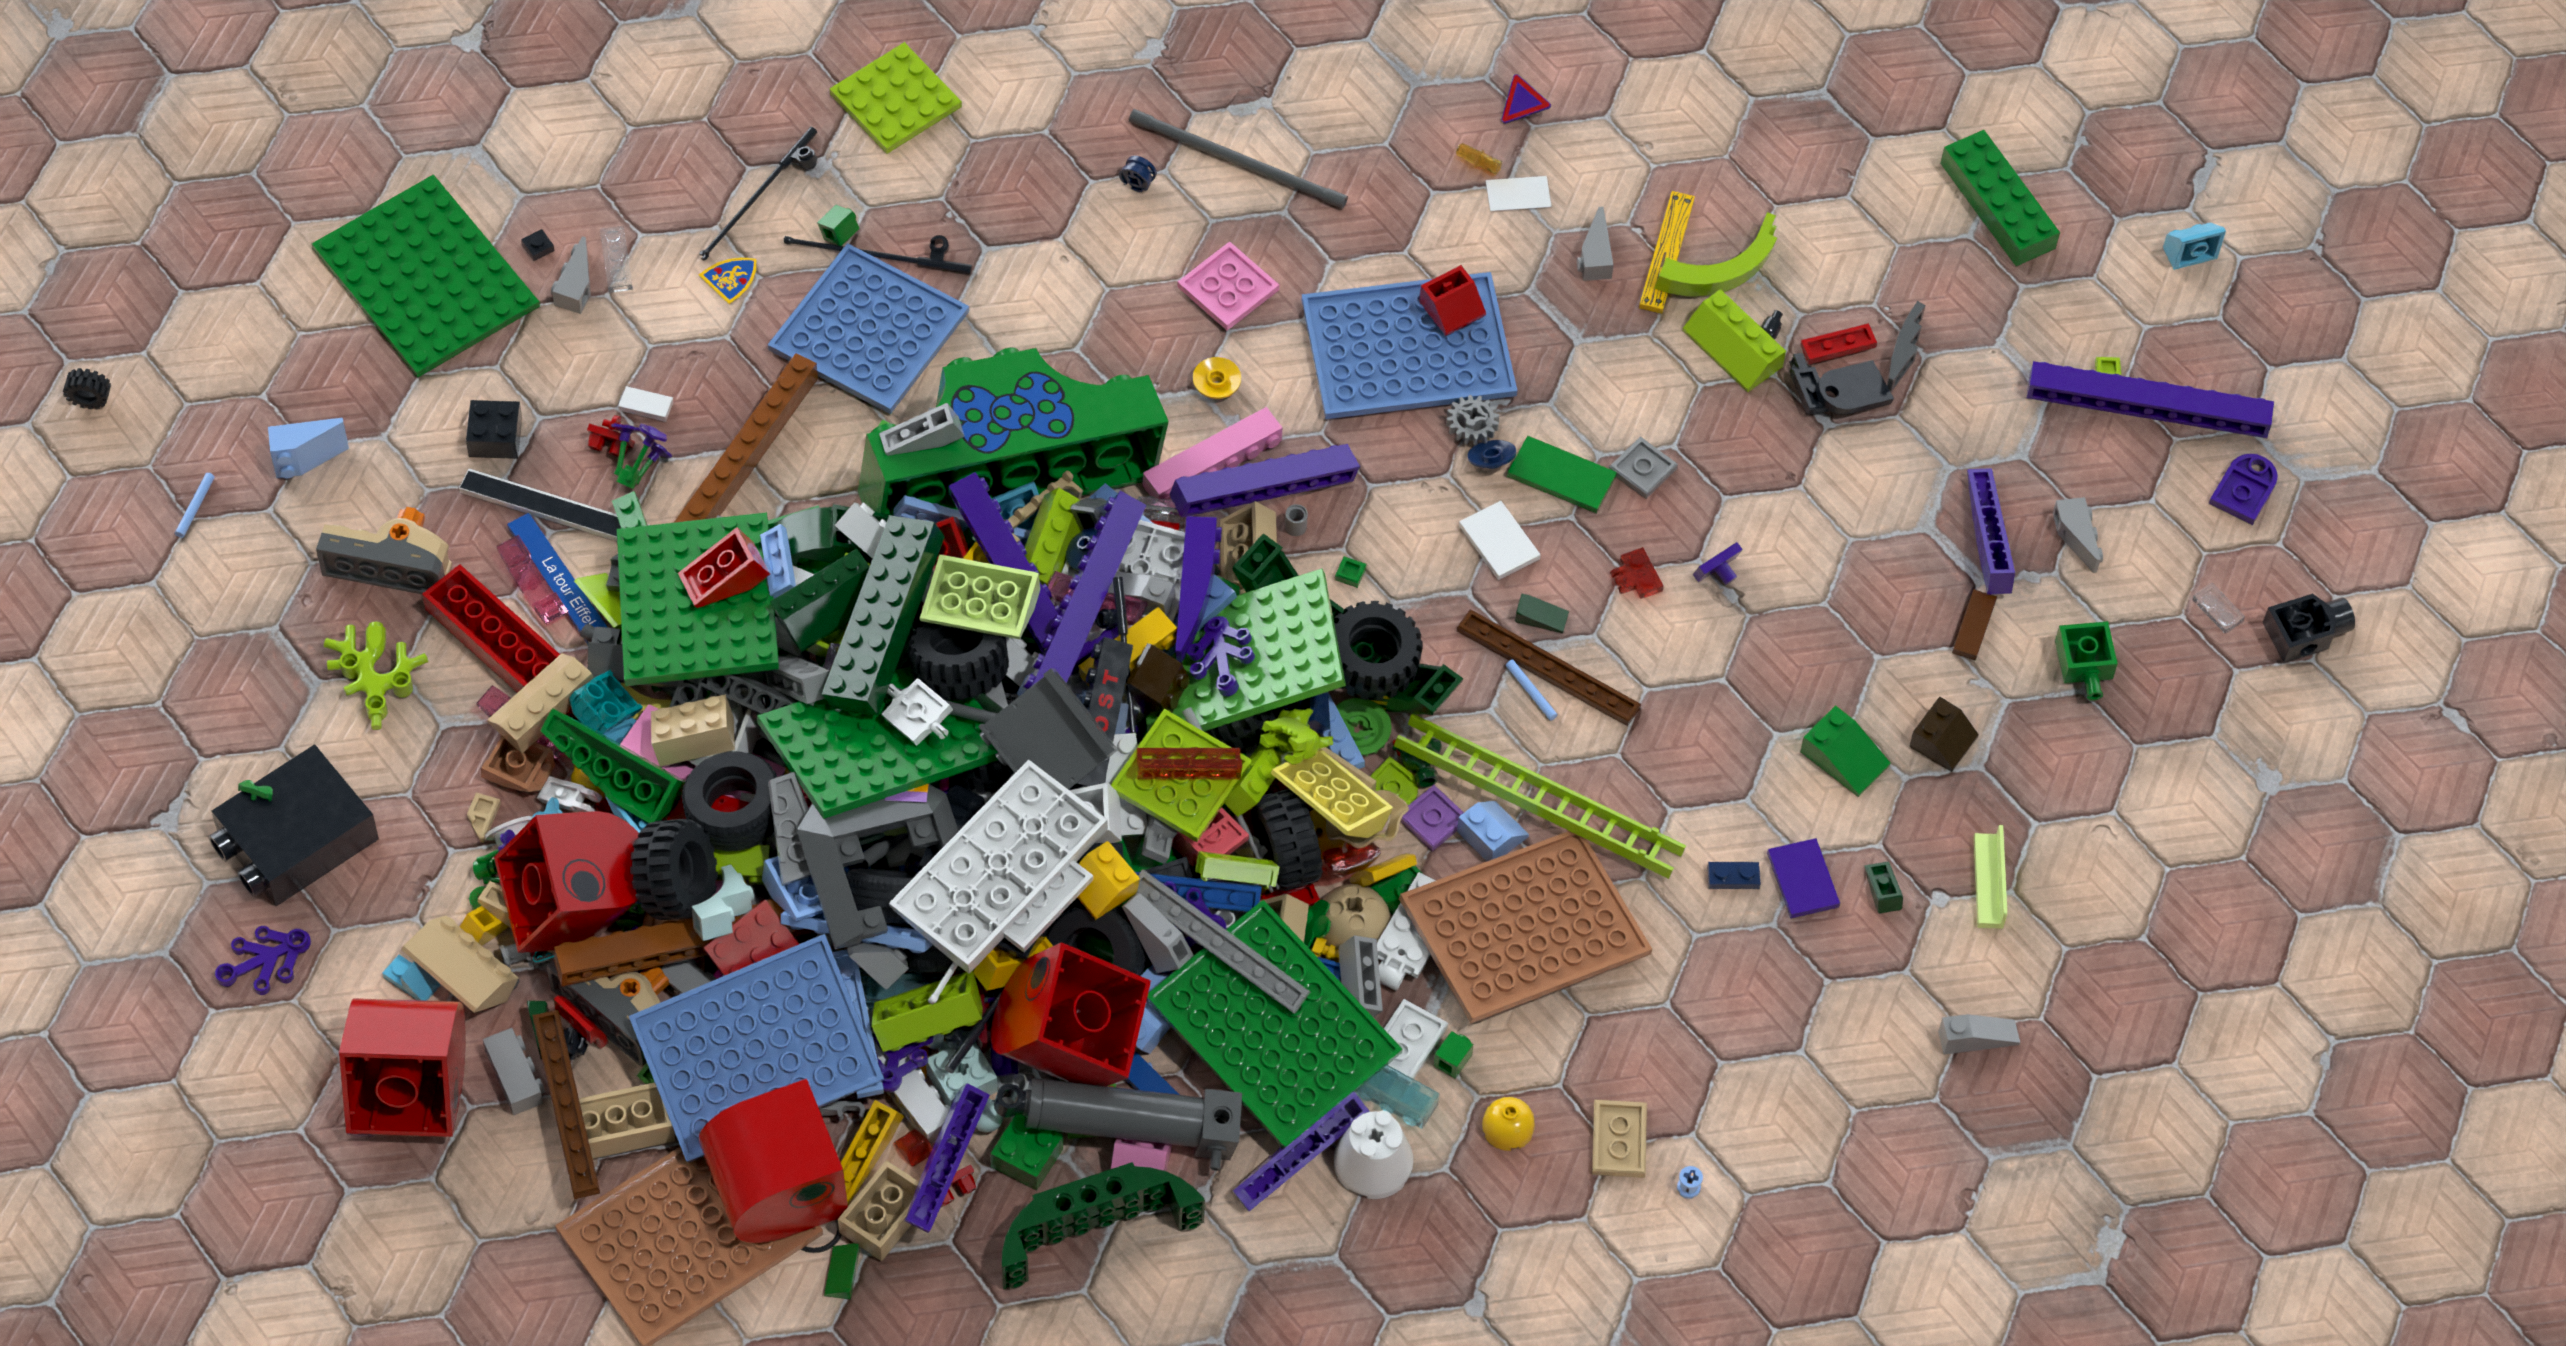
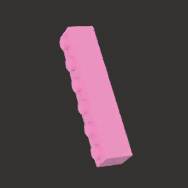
M1265 407L1143 473V487L1158 507L1165 503L1170 504L1173 501L1169 494L1175 479L1183 476H1195L1203 472L1219 471L1226 467H1237L1243 461L1257 457L1260 452L1267 448L1276 447L1282 441L1283 428L1269 409Z

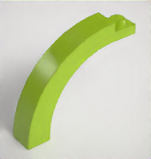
M1767 212L1754 242L1743 253L1726 262L1712 265H1692L1666 257L1654 289L1682 296L1713 295L1720 289L1726 292L1747 282L1763 267L1778 238L1773 236L1777 227L1773 225L1776 215Z

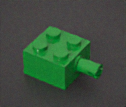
M2108 621L2059 625L2055 645L2064 683L2084 682L2087 699L2091 701L2101 699L2103 692L2099 680L2113 679L2118 665Z
M1016 1114L991 1152V1168L1037 1191L1063 1150V1135L1055 1131L1025 1128V1116Z

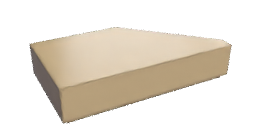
M476 793L468 810L467 817L480 842L484 843L486 840L485 834L490 831L501 801L494 797Z

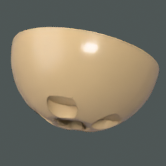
M1359 884L1342 885L1331 890L1322 899L1330 904L1326 916L1331 922L1330 931L1323 938L1327 939L1325 945L1330 946L1332 944L1336 946L1335 949H1339L1340 945L1354 935L1374 938L1378 942L1391 920L1390 912L1384 899L1367 886L1363 887Z

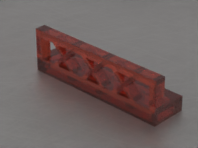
M1137 748V779H1241L1242 759L1240 758V748ZM1142 756H1154L1156 759H1142ZM1171 756H1179V757L1182 758V759H1169V758H1170ZM1197 756H1205L1207 759H1195V758H1196ZM1223 756H1235V759H1221V758H1222Z

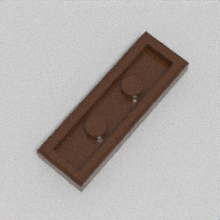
M1973 590L1953 647V654L1976 661L1997 596Z

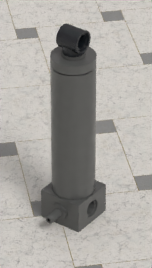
M1031 1078L1026 1090H1021L1014 1084L1001 1086L994 1100V1109L997 1114L1005 1118L1022 1114L1025 1116L1024 1126L1029 1129L1037 1128L1038 1130L1194 1147V1156L1211 1158L1210 1169L1218 1171L1221 1168V1160H1231L1239 1144L1242 1093L1205 1089L1202 1097ZM1010 1097L1015 1103L1006 1104L1002 1098Z

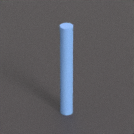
M206 473L175 531L176 536L180 538L185 536L215 478L213 474Z
M1510 660L1506 664L1508 670L1550 721L1554 720L1558 714L1516 662Z

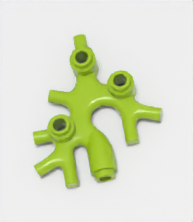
M380 622L368 624L366 628V648L361 652L356 651L355 626L346 625L344 641L326 638L324 641V648L342 653L338 660H327V669H341L344 677L348 679L357 678L355 682L343 687L346 696L359 691H364L367 694L365 705L368 718L371 720V728L373 730H380L382 728V720L388 714L384 697L385 692L393 689L396 696L401 698L408 697L413 691L410 672L429 661L425 653L414 658H408L406 655V643L398 642L396 644V667L389 673L379 674L374 670V664L382 656L386 645V629L383 627V624Z

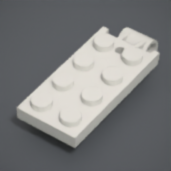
M1418 872L1408 891L1436 880ZM1400 903L1377 942L1378 959L1382 961L1379 965L1380 983L1395 991L1398 990L1406 973L1418 978L1431 956Z

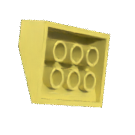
M1319 749L1312 758L1304 759L1302 762L1294 765L1286 762L1271 771L1274 777L1348 836L1369 838L1382 831L1393 809L1389 803L1322 749Z

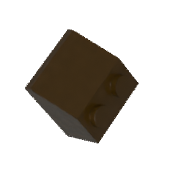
M1147 643L1126 684L1142 713L1159 717L1164 709L1171 713L1176 709L1182 693L1188 687L1190 678L1181 662L1154 645Z
M1939 696L1913 731L1909 747L1953 772L1979 734L1960 708Z

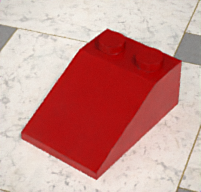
M735 528L678 572V575L694 606L699 608L751 590L768 577L770 572L754 542L739 528Z

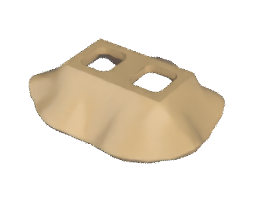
M1374 791L1393 807L1388 817V825L1385 832H1378L1369 838L1348 836L1326 819L1327 837L1330 840H1344L1359 849L1377 840L1392 841L1396 837L1401 819L1408 812L1409 807L1403 799L1391 791Z

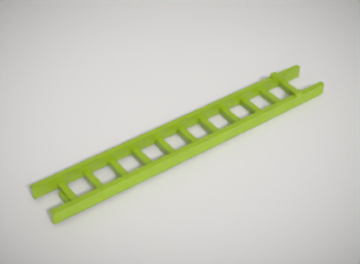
M1413 713L1410 716L1408 725L1426 733V735L1422 736L1418 744L1401 735H1398L1395 741V747L1667 879L1670 878L1674 867L1655 859L1660 848L1662 847L1680 857L1686 848L1685 844L1660 833L1656 827L1651 829ZM1433 737L1449 744L1443 755L1426 748ZM1455 748L1471 755L1466 766L1449 759ZM1478 759L1494 766L1489 777L1472 770ZM1501 770L1517 777L1511 789L1495 781ZM1524 781L1540 788L1534 800L1518 792ZM1546 792L1562 799L1557 810L1540 803ZM1568 803L1586 811L1580 822L1563 814ZM1592 814L1609 822L1603 833L1586 825ZM1615 825L1632 833L1626 844L1609 836ZM1638 836L1655 844L1649 855L1643 849L1637 850L1632 848Z

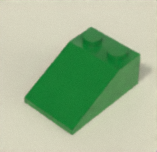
M1836 705L1803 737L1800 750L1803 755L1857 797L1891 764L1859 724Z

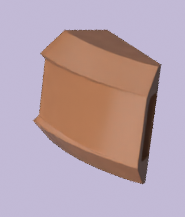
M501 735L490 757L481 768V777L496 784L520 791H539L555 767L553 751L534 742L526 751L520 753Z

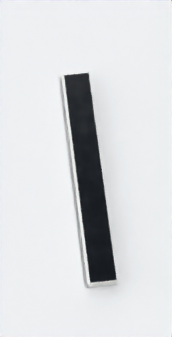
M468 469L459 487L460 493L520 512L529 513L530 515L617 541V529H621L618 517L614 513L472 469Z

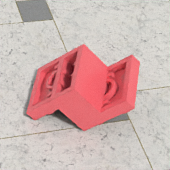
M1221 807L1198 842L1177 831L1171 846L1182 857H1186L1188 863L1193 867L1197 864L1199 851L1229 855L1249 840V834Z

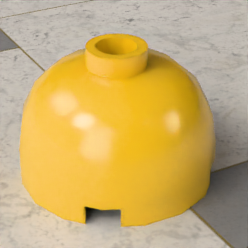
M1502 1097L1493 1101L1487 1107L1482 1121V1129L1486 1140L1495 1148L1504 1151H1511V1148L1519 1147L1520 1149L1531 1140L1535 1129L1534 1114L1529 1105L1514 1097Z

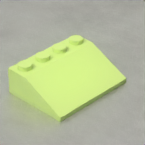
M939 555L921 612L920 621L1020 639L1034 612L1039 596V573Z

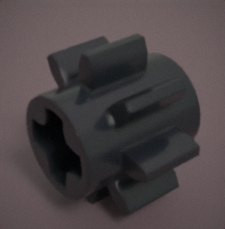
M573 1027L563 1030L570 1060L579 1057V1054L584 1055L588 1044L585 1042L586 1039Z

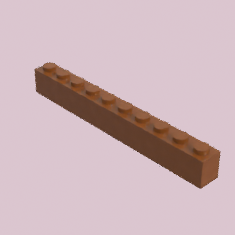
M795 353L674 523L716 518L717 515L721 516L818 380L816 362Z
M773 899L766 900L781 919V914L785 910ZM744 914L734 916L735 920L732 922V924L735 921H737L740 917H742ZM693 918L679 921L669 920L651 927L641 926L632 931H617L608 936H593L584 941L562 943L554 947V963L561 986L707 956L702 947L712 939L705 941L701 939L693 928ZM785 925L793 937L815 933L814 930L792 929L789 925Z

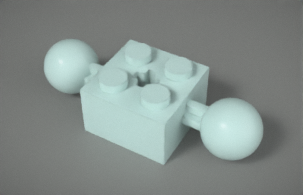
M940 1033L933 1035L934 1041L926 1046L939 1050V1053L928 1058L926 1070L927 1075L945 1105L951 1108L957 1092L966 1083L990 1095L998 1092L997 1076L976 1042L954 1073H949L945 1070V1066L956 1050L951 1049L944 1041V1035ZM988 1099L977 1123L976 1129L981 1132L995 1131L1003 1122L1004 1117L997 1114L994 1109V1100Z

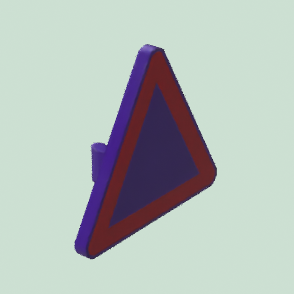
M1515 74L1501 120L1506 124L1550 109L1551 104L1524 79Z

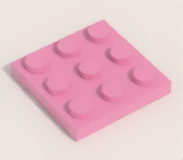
M1228 242L1177 282V287L1227 331L1278 292L1280 286L1231 242Z

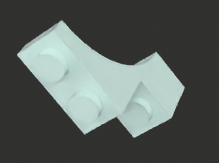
M731 864L721 867L723 882L721 889L710 899L691 906L693 928L703 941L733 933L732 922L735 920L734 916L745 914L752 909L751 901L754 900L753 890L750 885H746L741 873H737Z

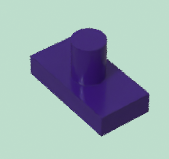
M1738 542L1734 543L1700 565L1693 573V576L1699 583L1716 572L1725 585L1730 584L1737 578V575L1728 563L1736 559L1743 549Z

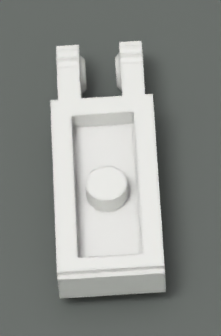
M549 776L537 796V799L545 804L548 803L550 798H557L559 808L574 812L594 811L590 805L583 803L585 797L594 802H600L602 799L599 793L587 789L583 785Z

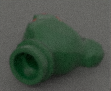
M1433 737L1426 748L1439 754L1442 749L1441 741ZM1395 746L1392 747L1397 752V755L1400 756L1403 766L1410 772L1415 773V781L1418 782L1420 787L1426 788L1437 783L1438 773L1433 768L1434 765Z

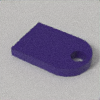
M2244 454L2233 460L2211 496L2209 504L2253 525L2277 483L2278 474L2275 466L2270 460L2258 454ZM2260 465L2264 470L2258 472L2251 466Z

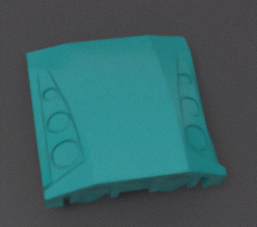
M611 670L596 676L587 684L575 690L569 697L572 712L582 724L601 734H605L616 724L634 716L643 708L618 682Z

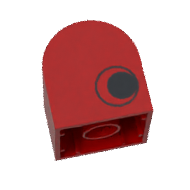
M599 811L536 815L494 857L518 953L550 951L565 942L575 943L593 936L600 937L637 902L635 896L637 893L632 886L633 875L630 873V867H632L631 853L634 852L633 845L638 838L639 832L633 826L618 816Z
M1062 942L1024 960L1008 980L999 998L991 1028L993 1049L1002 1056L1065 1082L1110 1086L1127 1079L1130 1073L1151 980Z
M352 999L339 1050L346 1133L453 1137L465 1068L466 1026L462 1002Z
M807 1079L732 1105L714 1116L699 1134L701 1149L734 1234L739 1240L749 1243L779 1240L836 1220L847 1209L848 1202L843 1168Z

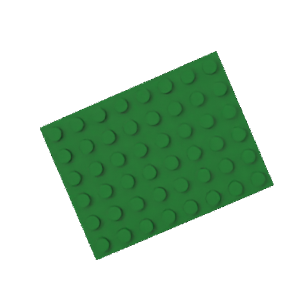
M434 174L311 243L315 253L417 378L540 307V302Z
M767 512L617 529L625 686L779 669L776 618L770 603L774 597L770 596L767 577L751 590L696 608L678 575V572L735 528H739L754 542L764 561L760 535L769 530Z
M911 665L895 670L890 684L900 689L909 687L914 682ZM887 698L883 701L879 715L834 709L826 699L809 704L800 701L757 715V723L791 773H795L798 783L823 819L998 760L995 755L998 751L992 744L988 746L979 735L982 731L978 726L985 723L950 714L940 723V725L948 730V735H944V739H940L934 732H931L916 746L881 715L892 702L891 699ZM964 698L963 701L950 700L951 702L983 710L975 698Z
M1262 900L1226 930L1310 991V994L1296 1013L1287 1009L1206 948L1199 951L1180 969H1177L1148 993L1147 1001L1231 1092L1242 1093V1105L1282 1148H1285L1352 1091L1356 1092L1398 1057L1403 1049L1277 913Z

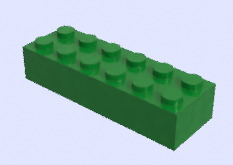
M1981 130L1944 147L1940 164L2016 267L2056 249L2060 231L1985 130Z

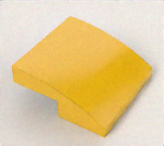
M1409 853L1400 854L1354 873L1350 877V882L1365 887L1417 865L1416 856Z

